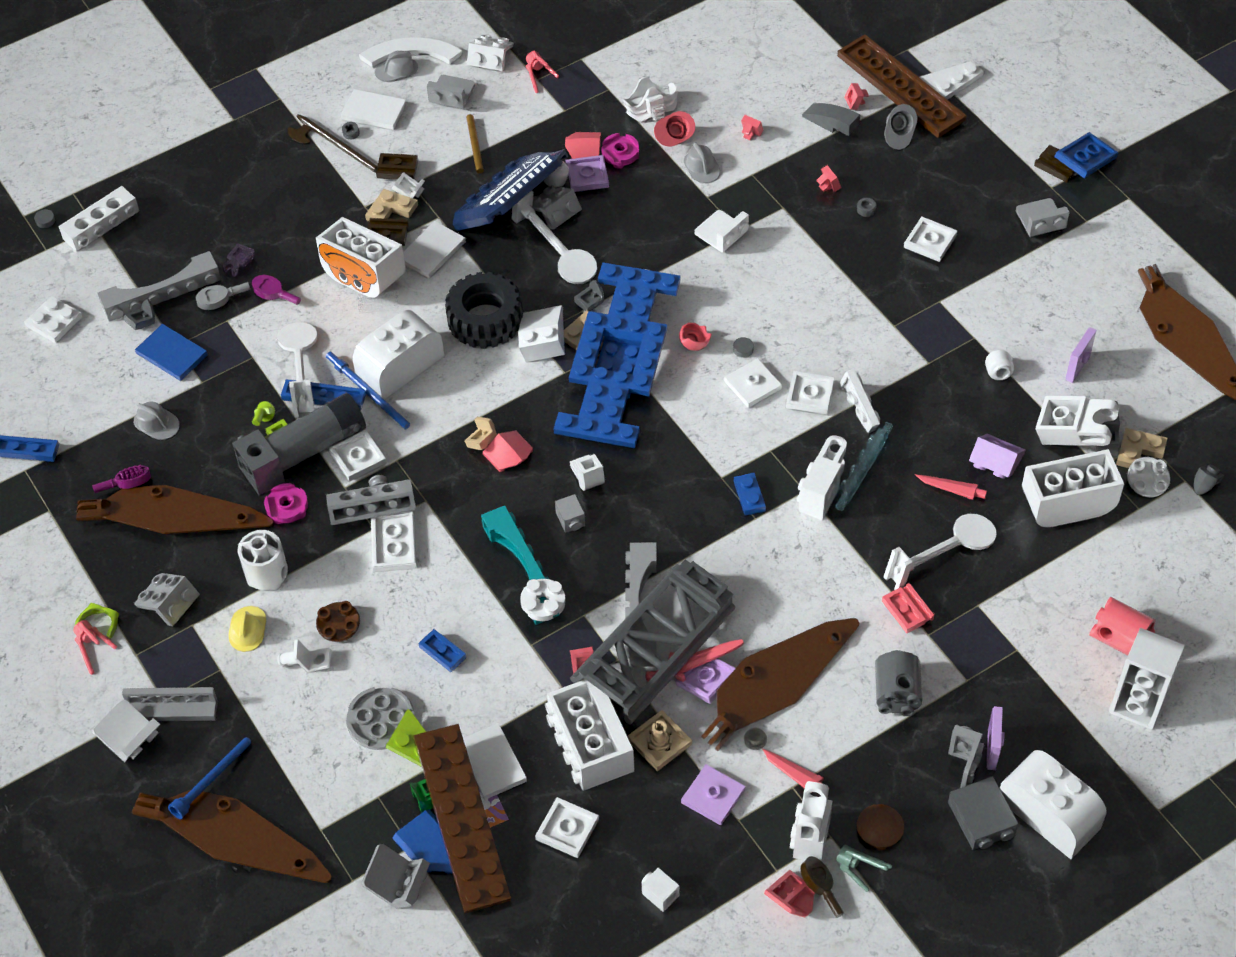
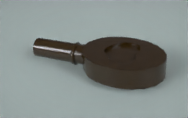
M809 856L800 867L804 882L814 893L824 897L836 918L841 917L844 912L831 891L834 883L829 869L818 858Z

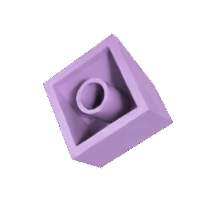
M985 434L978 437L969 461L973 462V466L981 470L990 469L994 471L993 474L995 476L1005 478L1013 475L1026 450L992 435Z

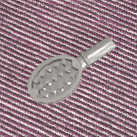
M248 282L230 288L221 285L209 286L198 292L196 302L201 309H216L225 305L229 300V296L248 291L250 286Z

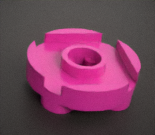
M615 133L606 137L602 143L603 146L601 148L604 160L617 169L631 164L639 158V143L629 134L620 136V133Z
M286 483L271 489V493L265 498L264 505L268 516L273 519L274 523H291L305 517L308 500L302 488L299 489L294 484ZM288 500L291 503L288 506H282L284 501Z

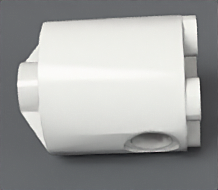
M256 530L248 533L238 545V555L248 585L259 590H277L285 580L288 572L279 537L267 530Z

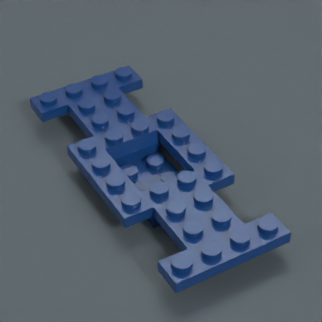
M602 263L598 282L616 286L608 314L588 311L569 375V382L587 385L579 415L558 412L553 429L554 434L631 448L636 447L640 426L623 424L621 420L627 399L630 398L631 393L645 396L650 395L667 333V324L650 322L649 319L657 293L677 296L681 275ZM603 336H604V342H603V345H602V349H601V352H600V356H599V359H598V363H597L596 368H594V367H595V364H596L597 357H598V353H599V350H600V346H601V343H602V339H603Z

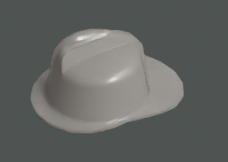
M394 51L389 55L387 61L380 63L376 67L375 76L381 81H394L415 74L418 70V64L412 59L410 52Z
M901 104L896 106L887 117L884 135L886 142L893 149L900 150L905 148L912 139L917 123V114L910 105Z
M695 142L684 157V164L694 180L699 183H711L719 177V165L712 155L710 148L698 145Z
M151 401L137 405L138 409L134 417V425L138 430L158 440L169 439L178 432V418L165 410L157 402Z

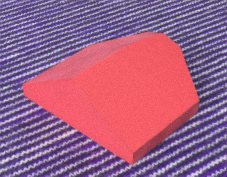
M575 132L566 137L565 147L572 159L600 155L601 132Z
M515 430L499 433L485 448L483 455L499 472H502L504 469L517 466L526 460L530 453L533 452V447Z
M788 870L764 892L765 895L790 914L805 918L813 910L815 893L806 885L802 878L791 870Z

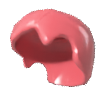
M691 322L683 325L679 333L682 345L692 351L704 349L712 336V333H707L706 326H699Z

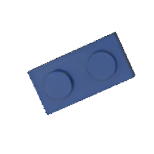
M755 473L734 477V484L745 516L765 512L766 506Z
M435 629L418 643L420 649L449 672L456 669L466 659V653Z

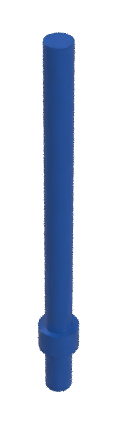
M331 351L326 354V358L334 364V368L339 373L345 374L355 385L365 389L366 395L404 429L409 428L410 423L349 368L348 363L343 359H339Z

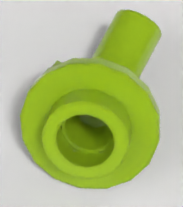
M268 401L261 402L257 409L254 410L255 416L252 423L259 426L261 421H271L275 415L274 406Z

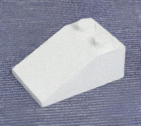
M562 305L523 313L518 337L519 349L525 362L565 355Z

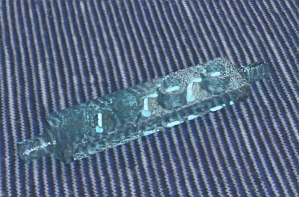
M886 422L882 429L878 428L875 435L871 434L866 450H861L858 463L852 465L849 471V478L847 480L844 479L840 485L839 491L841 496L835 505L836 509L843 511L846 504H849L884 446L890 431L893 429L891 423Z

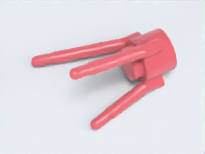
M532 51L527 55L526 61L528 64L526 68L529 71L535 93H538L533 69L540 70L544 66L556 78H559V75L537 51Z
M83 620L75 625L73 631L77 635L75 641L79 645L89 673L93 675L94 670L83 643L93 641L99 645L100 641L96 637L98 636L113 649H117V645L103 635L96 627H92L87 620Z

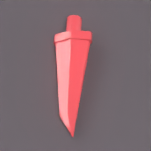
M916 475L926 484L967 497L968 499L973 500L974 497L986 498L987 491L978 489V484Z
M763 749L768 761L803 788H805L808 781L817 783L823 781L824 778Z

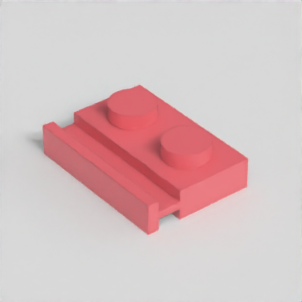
M910 583L882 597V602L906 633L934 619V614Z

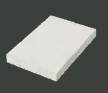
M354 89L341 113V119L394 130L406 106V100Z
M434 221L403 252L405 266L430 278L466 242L465 237Z
M414 511L371 518L373 572L417 568Z
M498 723L463 738L477 786L484 800L527 782L526 776Z

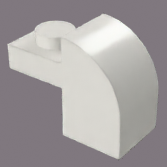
M595 454L570 461L571 469L579 480V486L583 491L604 484L603 466Z

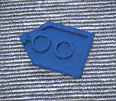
M430 809L422 812L393 836V840L412 861L424 859L430 863L427 872L445 871V873H452L437 818Z

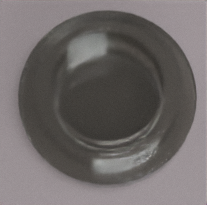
M751 728L744 735V743L751 750H760L766 745L767 736L760 728Z

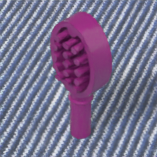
M259 275L252 280L255 294L263 299L275 300L281 298L296 305H299L301 302L300 297L282 290L280 281L275 277Z
M147 466L128 467L119 471L114 479L92 485L94 493L115 487L123 489L133 488L147 482L151 478V474Z

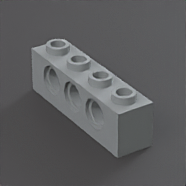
M410 479L326 495L331 525L416 510Z

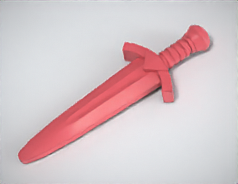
M733 640L696 652L674 677L684 682L686 680L684 672L738 649L744 644L743 640ZM670 652L669 658H670L675 652ZM659 670L647 671L645 674L647 682H649V680Z

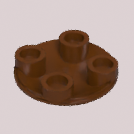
M349 601L331 603L321 607L317 612L316 628L319 634L326 640L332 642L345 641L351 638L359 628V613Z
M876 804L865 808L860 813L856 829L866 843L878 850H885L901 839L904 832V822L901 815L894 808L883 804Z

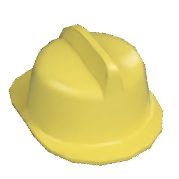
M246 606L238 609L233 614L229 629V642L233 648L238 651L248 652L256 649L262 643L266 626L264 611L255 606Z

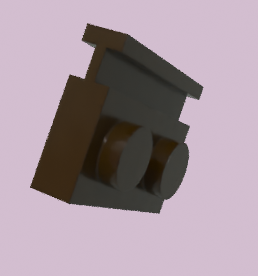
M1049 145L1040 154L1039 158L1035 160L1034 166L1067 183L1069 178H1072L1076 172L1055 158L1056 152L1060 149Z
M380 153L376 177L379 179L398 180L404 172L412 179H415L418 155Z
M369 219V230L405 246L407 228L409 227L408 220Z

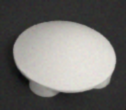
M1143 457L1134 460L1130 465L1127 478L1131 488L1136 493L1145 497H1157L1167 490L1170 484V474L1163 460Z

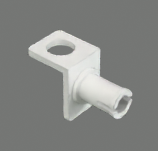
M299 639L294 642V651L278 654V663L281 667L299 664L307 673L330 667L331 649L329 647L309 651ZM325 655V660L321 664L316 665V657Z

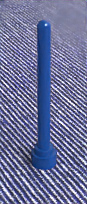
M246 737L239 742L183 798L175 799L168 806L171 814L178 819H182L189 812L190 804L251 744L250 738Z

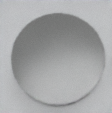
M369 688L358 694L348 707L346 724L349 734L355 742L365 748L372 750L387 749L386 744L407 709L411 710L414 714L413 705L409 698L398 689Z

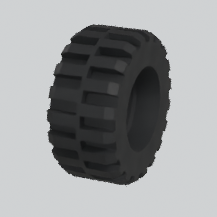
M476 272V275L469 274L465 276V279L458 280L456 286L453 285L446 295L445 309L449 330L456 339L459 338V341L465 345L468 343L470 347L476 348V346H480L481 349H487L488 346H492V348L498 347V344H505L509 341L508 338L512 339L517 334V331H519L521 319L523 318L521 294L518 287L510 279H505L503 275H494L493 272H487V274ZM480 305H493L500 308L496 312L484 316L474 315L469 312Z

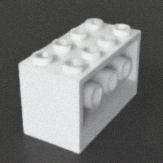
M586 679L547 693L548 703H545L548 714L546 718L549 726L555 728L556 733L554 735L558 746H563L565 751L563 756L566 764H571L573 771H571L575 784L579 783L584 791L634 772L633 748L609 697Z

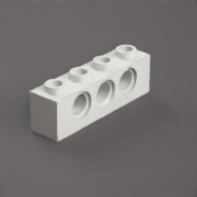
M123 186L117 188L61 224L59 229L63 240L77 252L137 213L139 208L136 198Z

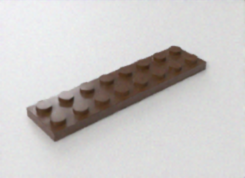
M867 35L861 36L838 50L837 56L895 104H906L913 107L917 114V122L937 138H940L966 121L967 115Z
M459 723L414 735V742L464 914L511 901Z

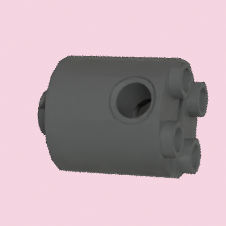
M894 650L880 655L875 660L876 704L879 712L882 714L901 713L903 716L914 715V710L922 705L921 666L918 656L901 650Z

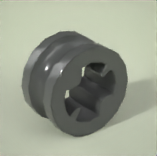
M347 122L342 126V133L346 139L352 140L359 136V128L355 122Z

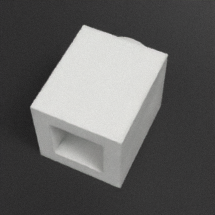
M657 868L653 873L649 872L643 878L642 894L664 912L680 896L679 885L661 869Z

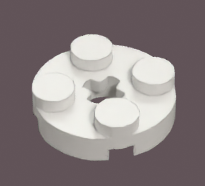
M550 579L529 580L521 593L523 611L528 613V616L533 620L548 621L553 619V616L557 613L560 614L565 607V593L562 585ZM546 597L549 600H545L544 603H540V600L538 598Z

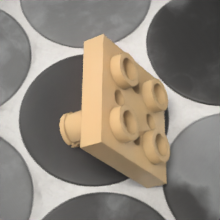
M663 710L627 736L630 744L656 771H659L692 745V739Z

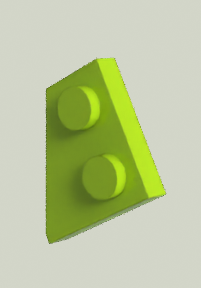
M407 709L386 744V748L422 767L414 742V735L426 731L411 710Z

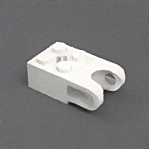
M1045 396L1035 429L1042 445L1105 446L1110 443L1112 434L1106 425H1102V423L1115 420L1120 408L1113 400L1087 399L1086 396Z
M830 436L824 443L815 461L810 462L807 476L800 480L798 490H800L797 498L799 512L823 520L839 490L840 477L844 471L845 461L843 457L846 452L847 442L842 437ZM838 444L840 446L837 453L830 450L831 445Z
M808 781L805 785L802 803L797 805L796 820L791 831L790 848L794 849L793 858L805 861L809 856H813L822 861L832 809V801L828 800L829 788L825 784ZM817 792L821 797H814L810 793Z

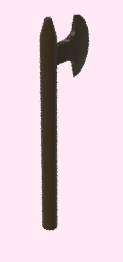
M297 114V118L303 123L300 128L293 129L288 127V134L293 140L299 143H309L311 141L306 138V135L313 130L376 173V164L306 116Z

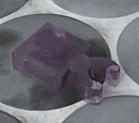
M237 243L228 254V261L222 266L223 272L226 273L231 269L232 276H236L238 268H245L255 256L254 250Z

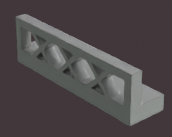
M213 687L123 688L122 696L124 700H127L148 721H151L153 718L156 721H216L218 700Z

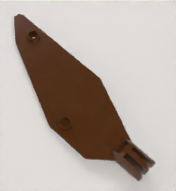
M1157 264L1146 266L1145 270L1144 268L1138 269V274L1146 288L1139 308L1155 340L1221 393L1236 400V364L1213 320L1166 284Z
M168 485L122 488L107 499L79 500L77 502V521L108 519L162 534L260 528L273 525L272 518L251 507Z
M849 618L822 623L745 657L718 688L717 718L701 735V738L705 739L717 726L719 729L707 743L712 745L724 732L726 735L714 748L716 751H719L735 731L795 704L859 627L858 619ZM832 636L836 637L837 641H834Z
M191 790L168 799L140 792L133 807V815L162 821L214 859L327 883L331 880V874L312 851L236 798L202 792L190 804L189 812L182 819L173 816L168 806L175 799L183 798Z

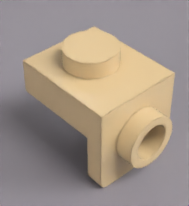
M477 416L474 420L478 429L465 440L468 448L483 450L497 436L491 419Z

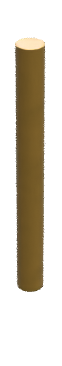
M468 114L466 119L476 172L483 173L484 168L474 116Z

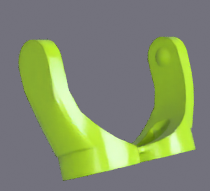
M90 603L78 616L75 625L85 620L88 616L105 613L112 621L107 632V637L112 638L117 629L119 613L110 608Z

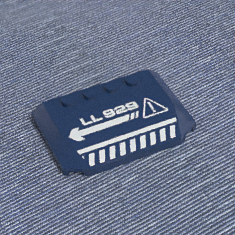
M563 149L555 152H538L520 157L516 161H511L505 166L506 170L498 172L492 177L493 181L482 185L479 188L480 192L466 199L467 203L454 214L453 226L459 231L490 224L493 222L495 215H503L560 167L563 163L561 159L567 158L569 155Z

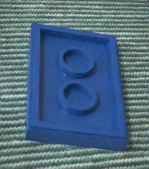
M1088 132L1057 151L1055 158L1083 178H1086L1116 159L1119 153Z
M161 324L135 349L137 355L179 381L187 376L208 355L205 349L164 324Z

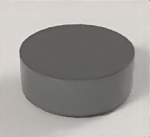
M862 198L857 203V212L861 216L870 217L876 213L877 204L871 198Z
M44 209L35 214V222L40 228H48L55 223V217L51 210Z
M740 337L734 341L733 351L738 357H748L753 353L754 344L751 339Z

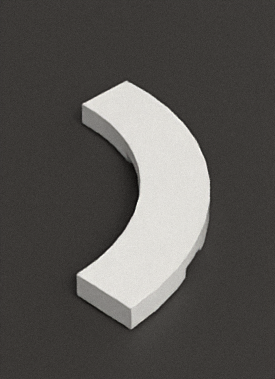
M421 37L386 41L359 54L360 59L371 67L388 60L392 52L400 50L410 52L411 55L425 53L449 65L463 55L462 50L454 45L436 39Z

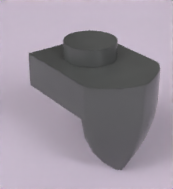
M596 280L591 281L589 287L574 297V302L584 311H592L604 302L602 286Z
M149 299L143 302L142 309L124 314V321L134 330L143 329L155 323V311Z
M1211 464L1200 467L1194 478L1195 494L1207 493L1215 485L1221 483L1225 475L1220 473L1219 468Z

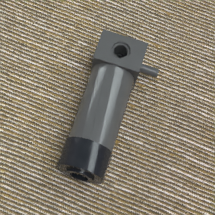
M346 392L265 437L259 430H256L246 436L240 435L237 441L232 444L239 468L260 496L285 482L284 471L339 441L345 440L364 430L366 423L359 406L351 395Z

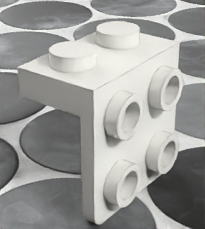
M481 35V37L475 38V40L469 43L467 65L503 71L506 51L512 48L514 43L509 42L507 38L492 39L490 35Z
M717 210L695 229V235L723 253L748 231L749 215L742 211L738 216L732 218L723 211Z
M121 700L94 727L93 733L125 762L129 757L134 759L143 750L140 746L146 740L150 743L159 733L156 729L160 724L154 718L149 722L127 700Z

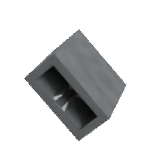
M993 776L950 792L948 804L972 850L978 848L986 849L994 842L999 840L1007 841L1016 835L1018 822Z

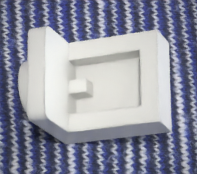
M403 172L392 189L401 195L410 198L416 196L418 198L424 190L422 185L425 180L421 179L418 183Z

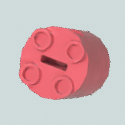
M1110 597L1105 608L1101 607L1095 618L1098 620V623L1093 626L1089 636L1128 655L1140 628L1155 633L1156 619Z

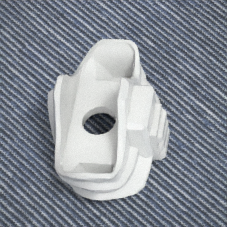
M648 77L641 78L632 95L628 99H623L627 109L626 113L639 122H643L651 117L653 120L664 118L665 112L673 111L676 108L677 86L673 82L665 86H659Z

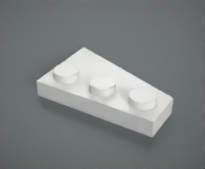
M969 61L920 76L919 78L948 100L983 77V70Z
M853 368L846 371L838 386L841 391L846 390L848 395L847 401L850 405L855 404L856 415L866 431L870 433L879 426L880 417L871 406L870 395L862 387L861 376L856 374Z

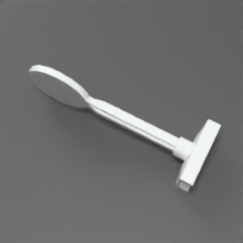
M533 191L529 192L512 207V220L517 224L525 218L529 219L560 253L558 272L564 280L573 284L589 282L597 271L596 260L587 251L580 249L568 250L535 214V210L532 208Z
M304 322L288 324L281 328L277 335L279 346L285 350L294 351L297 381L289 382L295 418L299 417V413L315 410L310 379L305 380L303 350L312 347L317 341L318 335L312 325Z
M962 515L954 524V537L912 558H909L900 547L892 550L884 578L886 580L892 578L896 582L894 590L900 587L903 588L905 587L909 572L914 567L960 544L976 550L990 547L996 537V528L991 521L981 515Z

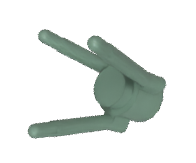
M844 845L841 848L836 859L837 862L841 863L840 870L846 872L866 892L869 891V888L850 870L851 867L855 869L861 860L885 871L888 868H892L891 864L861 853L848 845Z

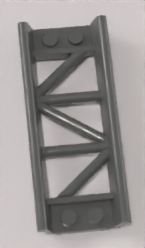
M685 559L681 565L676 564L579 667L570 677V680L573 683H577L585 678L624 708V720L626 723L632 724L734 611L736 607L732 603L733 593L727 590L728 586L694 561L690 563ZM669 585L676 588L688 632L654 607V601ZM688 598L710 613L697 629ZM644 612H647L678 636L629 630V628ZM633 639L680 645V647L666 662L656 657ZM624 644L659 669L643 688L633 681ZM613 645L616 648L622 673L602 659Z

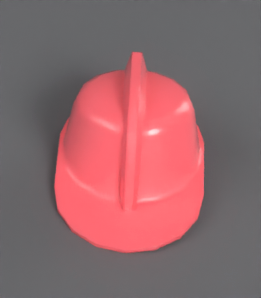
M674 112L656 123L654 127L655 138L664 146H676L694 134L695 122L691 115L686 112Z

